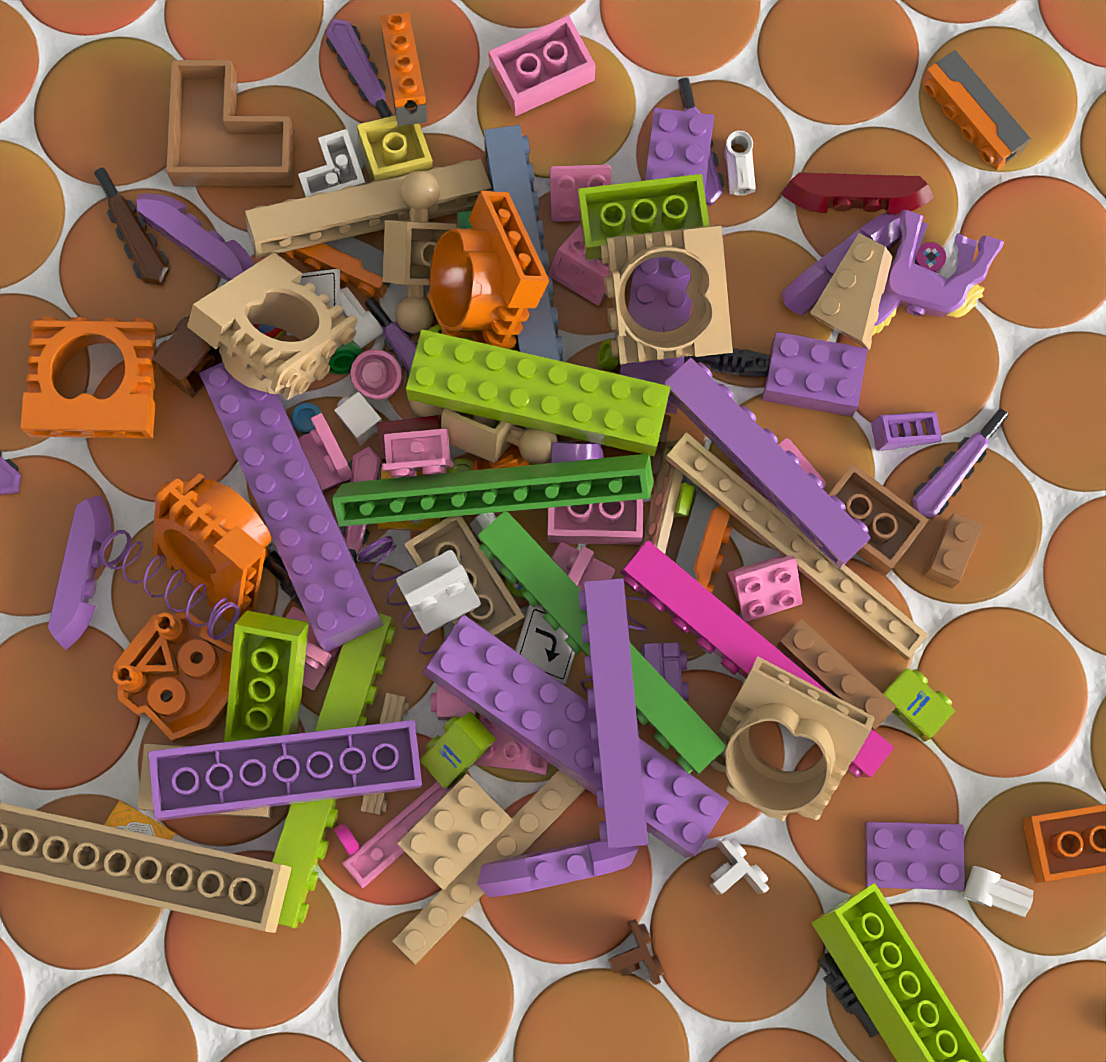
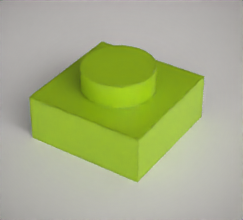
M681 483L674 518L689 516V512L694 504L695 486Z

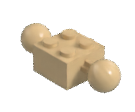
M414 171L408 174L401 184V197L405 204L411 208L410 221L385 220L382 282L407 285V296L397 305L395 316L398 325L404 331L412 334L421 333V329L427 330L433 323L434 311L430 301L424 297L425 285H430L432 256L441 235L451 229H456V224L428 222V209L438 201L440 187L436 178L426 171Z
M410 400L411 409L416 416L439 415V418L442 416L441 429H448L450 445L493 463H496L512 443L519 447L521 456L527 462L534 465L546 464L551 461L552 442H558L557 436L554 433L532 428L523 430L524 426Z

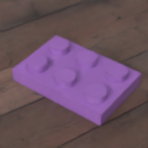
M865 822V887L875 883L878 888L965 890L964 825Z

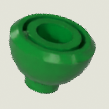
M352 340L348 345L342 344L338 347L328 363L330 369L328 372L337 375L350 373L353 361L362 353L359 345Z

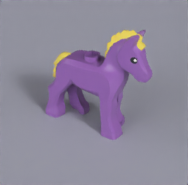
M902 210L899 223L902 238L896 251L895 259L890 265L884 294L881 296L878 308V319L874 324L872 336L875 333H880L884 326L889 325L899 305L907 307L906 312L920 317L924 316V313L936 317L950 316L959 318L964 316L977 305L976 300L983 297L982 292L985 289L977 284L983 282L987 276L988 268L1001 251L1004 242L990 236H982L978 242L957 233L953 244L957 251V269L949 279H946L927 268L914 264L928 224L922 222L924 216L908 210ZM978 242L979 253L976 260L973 263L974 252L976 250V245Z

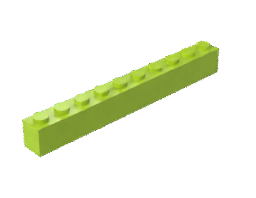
M379 613L384 624L383 626L342 645L315 732L367 726L368 717H364L368 704L373 705L377 695L378 687L374 686L377 674L382 675L385 670L387 657L383 655L387 644H393L397 627L393 626L394 621L392 617ZM337 799L291 804L272 861V863L292 867L278 924L297 928L298 922L303 923L309 908V904L305 903L308 890L314 891L319 876V873L315 872L318 859H324L329 845V841L325 840L328 828L333 829L339 813V810L335 809Z

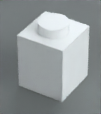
M359 391L353 396L349 394L342 398L334 410L339 421L360 446L378 432L377 423L382 422V419Z

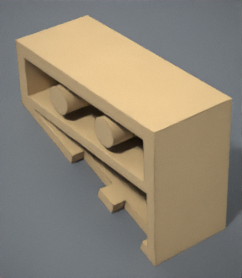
M858 233L810 312L819 323L868 348V350L871 348L874 324L878 319V308L881 296L884 294L892 261V255L887 248Z

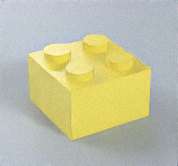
M395 115L357 125L358 146L371 182L379 179L387 180L400 177L403 174L414 171H428L432 168L433 160L419 123L397 126Z

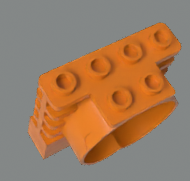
M480 191L468 218L472 228L451 229L443 233L439 238L432 256L430 289L427 296L443 334L458 338H473L475 342L508 349L515 346L517 342L515 335H519L523 330L521 322L527 321L530 315L527 308L537 307L549 283V279L509 192Z
M40 317L39 320L30 321L32 333L28 344L30 347V356L27 357L29 372L26 375V383L28 385L27 392H23L20 429L29 437L153 439L155 416L153 390H155L154 373L156 372V364L152 358L155 356L154 353L157 348L156 338L159 332L154 323L145 318H134L132 322H120L119 319L111 317L102 318L101 321H89L83 317H72L70 321H58L54 317ZM100 343L115 344L119 347L125 361V374L121 385L112 396L106 399H97L91 394L84 393L73 399H66L57 392L61 370L75 353L85 347Z
M200 473L192 480L187 479L182 482L179 478H176L171 483H164L155 494L152 554L155 557L165 554L167 557L166 567L171 571L174 569L185 570L183 581H188L194 586V589L200 584H206L207 604L212 609L223 598H227L228 603L233 602L239 607V619L246 611L256 609L263 564L269 557L267 546L271 543V535L266 525L250 504L238 493L214 480H205V477ZM201 586L196 592L198 594L202 593L204 587ZM222 601V602L218 605L217 609H218L220 606L224 605V604H225V601ZM234 607L225 609L221 615L229 623L232 622L235 614Z

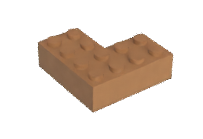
M172 60L166 173L173 186H293L294 128L290 116H236L238 76L232 60Z

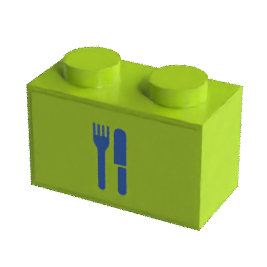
M907 667L882 694L896 706L892 713L922 741L926 742L935 735L956 711L951 707L952 702L945 694L940 691L935 693L927 685L928 680L921 672L916 669L911 671Z
M471 711L461 718L457 715L452 717L442 727L446 732L441 737L436 735L426 744L424 748L427 752L419 760L444 789L466 773L497 740Z

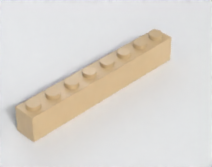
M481 159L465 160L455 165L434 167L426 171L436 178L440 187L438 201L428 209V219L471 210L476 203L480 191L492 190ZM410 173L392 179L375 180L360 186H347L333 192H320L301 199H288L274 205L257 206L245 211L247 231L256 258L385 229V220L410 221L411 208L403 201L400 190L404 178Z

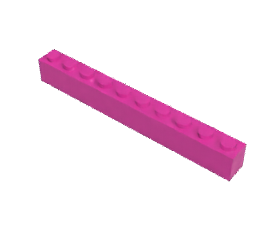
M649 540L641 545L619 572L624 576L625 585L635 592L641 590L649 597L647 602L651 607L660 613L666 611L674 618L671 622L676 628L685 634L688 631L698 638L696 644L708 654L714 652L723 659L720 664L733 675H736L738 672L746 679L758 656L828 692ZM871 728L854 761H851L847 772L856 778L860 776L871 778L894 747Z

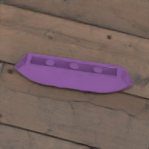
M138 194L136 199L137 211L145 223L227 282L254 266L246 250L234 239L225 242V239L216 231L211 229L207 232L200 227L202 223L192 214L187 213L184 215L187 207L184 203L159 194Z
M887 213L879 215L809 267L782 292L785 306L799 315L810 311L817 303L858 233L880 243L887 250L893 247L902 238L899 225L900 215H887Z
M101 495L85 499L76 505L48 624V629L64 650L74 644L86 630L96 607L88 604L89 599L94 597L96 591V581L94 580L96 568L99 569L102 564L99 560V550L104 540L111 534L109 512Z
M597 838L496 860L482 865L477 885L488 897H496L595 877L631 866L638 848L632 846L608 849V842H601V839Z

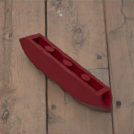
M798 173L780 193L793 204L819 213H827L828 208H833L836 211H848L851 208H859L866 212H877L885 209L887 215L900 214L902 210H916L934 198L928 183L920 176Z

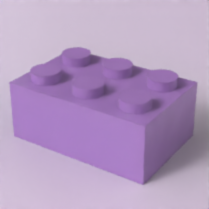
M776 332L771 346L770 362L762 400L853 417L859 404L868 348Z

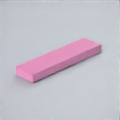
M437 781L342 863L362 888L366 887L405 853L397 844V840L448 791V787L444 789Z

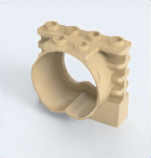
M716 224L670 231L605 237L606 244L600 245L602 264L608 263L609 276L604 277L605 295L612 299V308H607L608 325L611 327V330H615L616 338L610 339L612 358H618V363L622 365L632 362L682 358L693 355L698 357L733 353L721 225ZM655 257L676 259L685 264L691 274L690 281L686 287V293L693 302V313L683 325L670 331L658 332L640 326L630 316L625 304L624 292L630 274L638 265Z
M272 253L194 303L187 327L215 349L219 347V353H221L223 363L225 364L224 367L237 381L249 388L268 392L269 394H283V397L289 400L297 393H304L316 379L321 380L326 376L330 369L328 363L336 349L342 344L348 345L354 339L357 333L355 326L358 319L353 315L348 318L342 315L344 308L339 304L331 307L328 304L329 297L326 294L315 295V286L311 283L305 286L299 283L302 273L276 253ZM252 324H264L281 328L293 334L301 341L285 342L270 338L259 332Z
M757 656L739 693L716 733L727 748L709 765L714 770L727 774L729 783L726 791L732 794L736 800L747 802L760 809L766 816L784 821L788 813L797 812L803 817L818 820L825 806L829 803L832 794L837 789L843 775L847 772L851 761H854L868 737L875 717ZM763 721L779 722L787 727L794 737H807L816 742L821 748L823 755L817 763L805 770L789 772L773 768L765 763L753 749L750 740V727Z

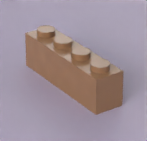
M802 618L777 644L776 648L830 694L874 716L873 730L896 708L888 698Z

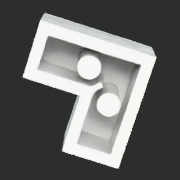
M347 129L319 137V143L327 165L298 174L306 197L320 192L328 193L341 190L347 186L366 184Z

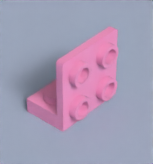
M580 225L557 250L548 276L599 306L606 296L604 277L609 276L608 263L602 264L601 258L585 259Z
M320 413L311 418L315 429L300 437L299 440L322 491L325 492L354 476L323 414Z
M480 714L479 721L497 740L474 765L517 769L533 774L546 775L548 761Z

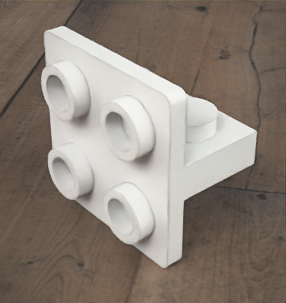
M448 550L396 579L424 634L437 630L481 605L466 571L460 565L452 550Z
M725 837L716 844L732 863V865L728 862L724 863L710 875L714 881L708 886L716 895L723 894L742 876L757 894L765 893L769 889L765 884L769 880L768 877L756 864L750 866L743 858L747 853L735 839L729 841Z

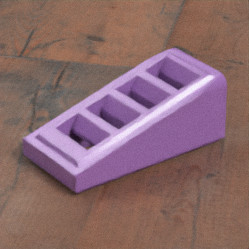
M936 411L880 415L871 423L877 451L900 449L942 441ZM922 421H925L928 435L923 434ZM910 423L913 424L915 436H912ZM897 425H900L902 437H899Z

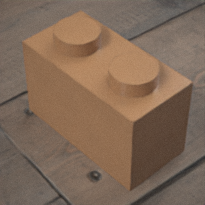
M954 512L944 525L924 576L951 588L955 587L962 579L983 524Z

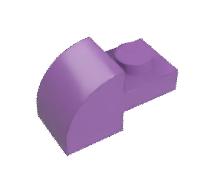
M589 441L552 442L551 463L604 458L601 444Z

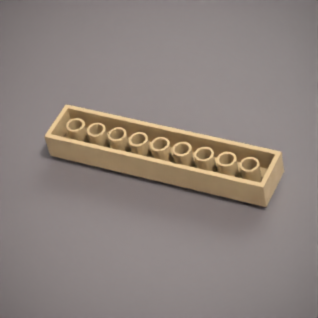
M0 802V871L276 933L292 867Z

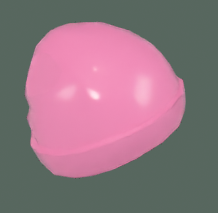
M372 349L362 352L355 358L350 370L351 382L354 388L365 397L375 400L388 399L400 389L404 379L403 370L398 360L383 350Z

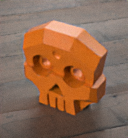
M186 611L176 614L160 613L153 615L113 665V679L117 683L118 700L137 715L143 718L148 716L173 742H178L212 729L227 711L233 647L221 640L210 638L207 632V625L203 627L191 625L187 619ZM189 612V617L192 620V622L196 624H205ZM201 653L203 656L202 661L194 664L193 656ZM164 655L166 665H156ZM171 691L173 694L172 699L169 702H164L163 694Z

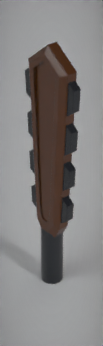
M105 168L97 169L94 174L108 198L109 210L107 214L111 222L118 225L115 231L119 239L126 242L124 250L128 258L133 259L135 262L132 267L137 277L143 279L145 283L162 286L169 272L167 267L169 261L163 251L156 249L158 243L153 235L145 232L147 226L143 219L135 216L136 208L132 201L125 200L118 193Z

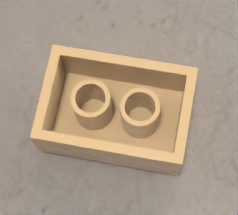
M464 773L397 840V844L444 890L513 819L467 773Z

